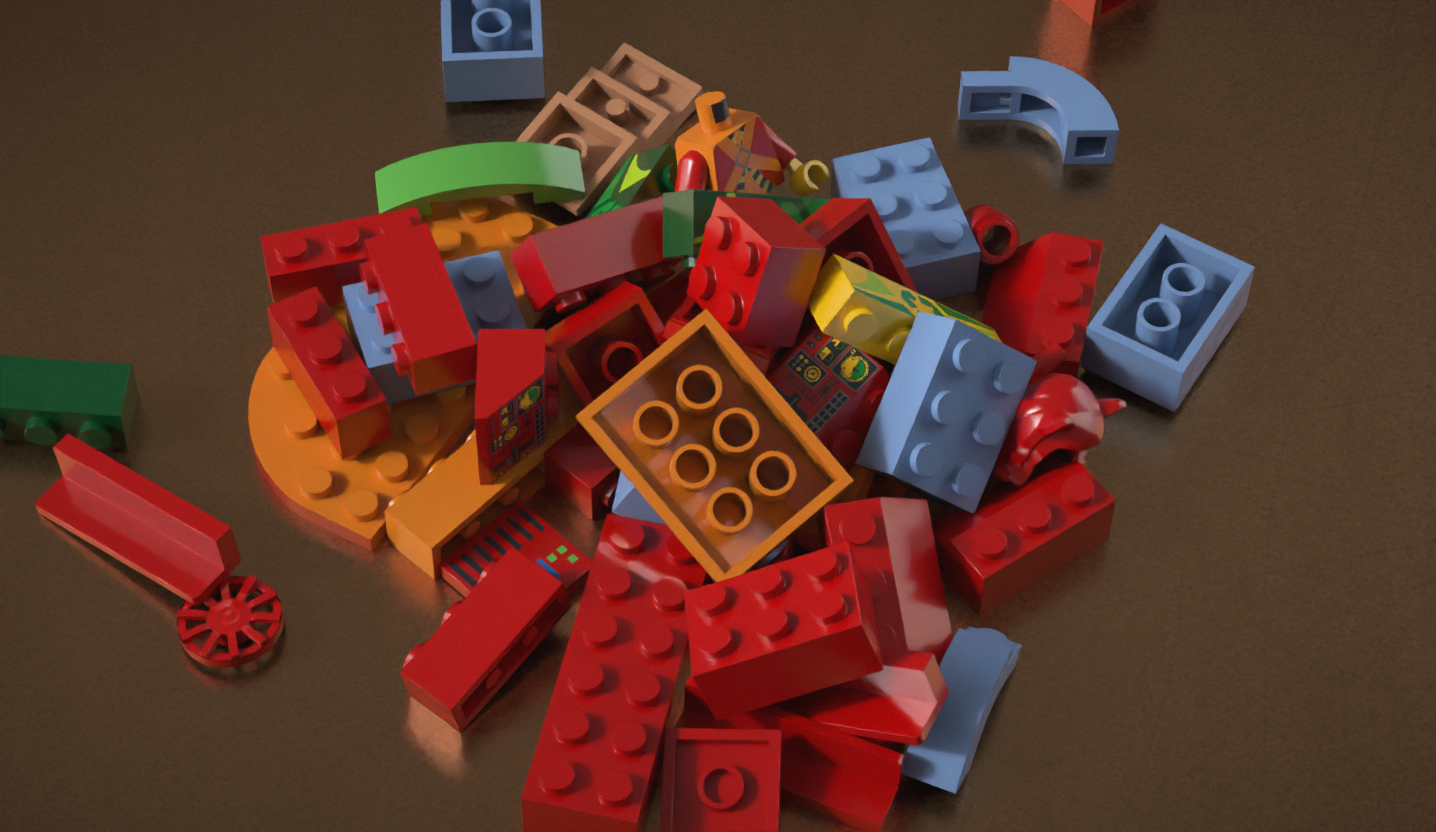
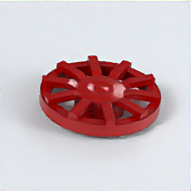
M252 575L249 577L227 576L201 602L210 608L209 612L195 610L200 604L194 605L186 600L177 613V630L183 648L193 659L213 667H235L258 659L273 647L284 625V613L275 589H272L266 583L258 580V577ZM240 589L237 597L231 598L230 590ZM251 591L260 594V596L248 603L245 602ZM221 592V601L217 602L211 597ZM269 602L273 607V613H252L255 609ZM189 620L207 621V623L188 630ZM256 622L272 623L265 636L255 630ZM210 632L211 634L202 649L191 641L205 633ZM249 638L256 642L251 647L241 651L238 649V645ZM218 643L223 646H229L230 653L217 654L212 651Z

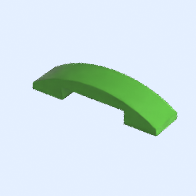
M487 142L453 146L418 154L390 164L375 172L379 214L417 207L420 216L432 215L431 203L529 192H533L534 204L585 198L579 151L544 143Z

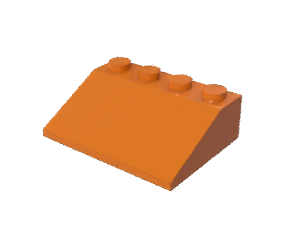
M707 309L702 311L576 415V419L715 582L747 573L816 518L825 505H831L847 492L854 481Z

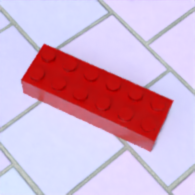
M607 513L522 793L523 832H645L664 761L665 728H673L691 664L684 592L713 583L711 576L665 524Z

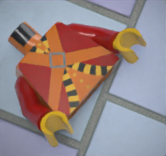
M708 92L695 99L699 123L680 135L675 143L678 167L675 192L698 189L768 194L785 181L783 171L786 169L791 174L789 182L793 192L801 196H807L818 191V187L811 181L821 184L830 177L829 170L822 162L811 160L803 165L798 161L796 157L799 153L778 136L757 113L728 108L726 96L723 92Z

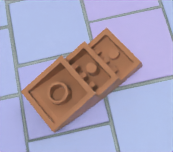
M624 42L600 71L591 66L567 96L558 91L515 142L544 143L579 151L585 198L555 201L558 205L578 216L600 199L629 156L660 147L671 137L696 109L695 99L704 94V90L699 84Z

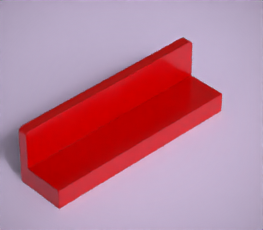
M67 434L53 447L63 476L35 502L37 511L41 515L194 605L200 604L242 562L232 528L70 434Z
M880 646L883 671L771 705L851 735L921 745L925 741L950 692L933 653Z
M692 675L689 676L684 686V709L674 728L782 730L784 740L781 800L864 832L883 831L901 792L905 762L903 754L773 705L716 721Z

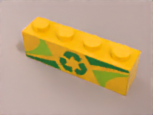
M834 253L818 273L807 305L822 333L893 365L897 364L918 311L957 319L1001 342L993 328Z

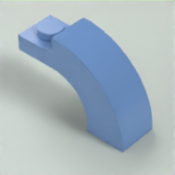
M1010 56L1008 71H961L958 98L959 120H1020L1041 127L1056 140L1062 152L1063 164H1113L1119 133L1117 119L1101 92L1082 76L1049 61Z
M968 626L966 630L959 628L939 666L950 693L925 741L921 745L909 744L904 762V775L952 793L957 792L971 769L983 728L995 699L1017 664L1021 644L1008 640L1003 633L991 628L977 629Z

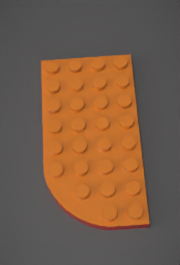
M492 196L431 203L432 215L420 216L422 224H428L443 262L499 250L526 329H543L551 317L546 311L534 312L509 255L530 235L559 226ZM345 304L330 306L329 308L353 344L347 326ZM273 347L257 369L248 403L250 435L258 466L274 493L293 512L303 519L373 552L387 534L384 511L388 508L393 498L402 491H409L426 477L434 463L441 458H445L474 420L476 383L388 404L392 439L342 460Z

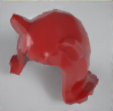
M1050 373L1032 382L1024 391L992 472L1002 481L1012 482L1018 488L1027 481L1037 464L1056 449H1066L1071 462H1079L1084 465L1086 463L1084 458L1087 450L1101 443L1104 435L1103 420L1127 407L1125 400L1096 398L1085 383L1074 375Z

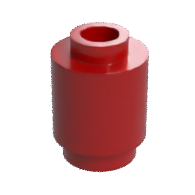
M985 204L973 206L964 212L981 251L980 260L988 264L1002 263L1015 253L1019 245L1020 233L1012 218L995 207Z

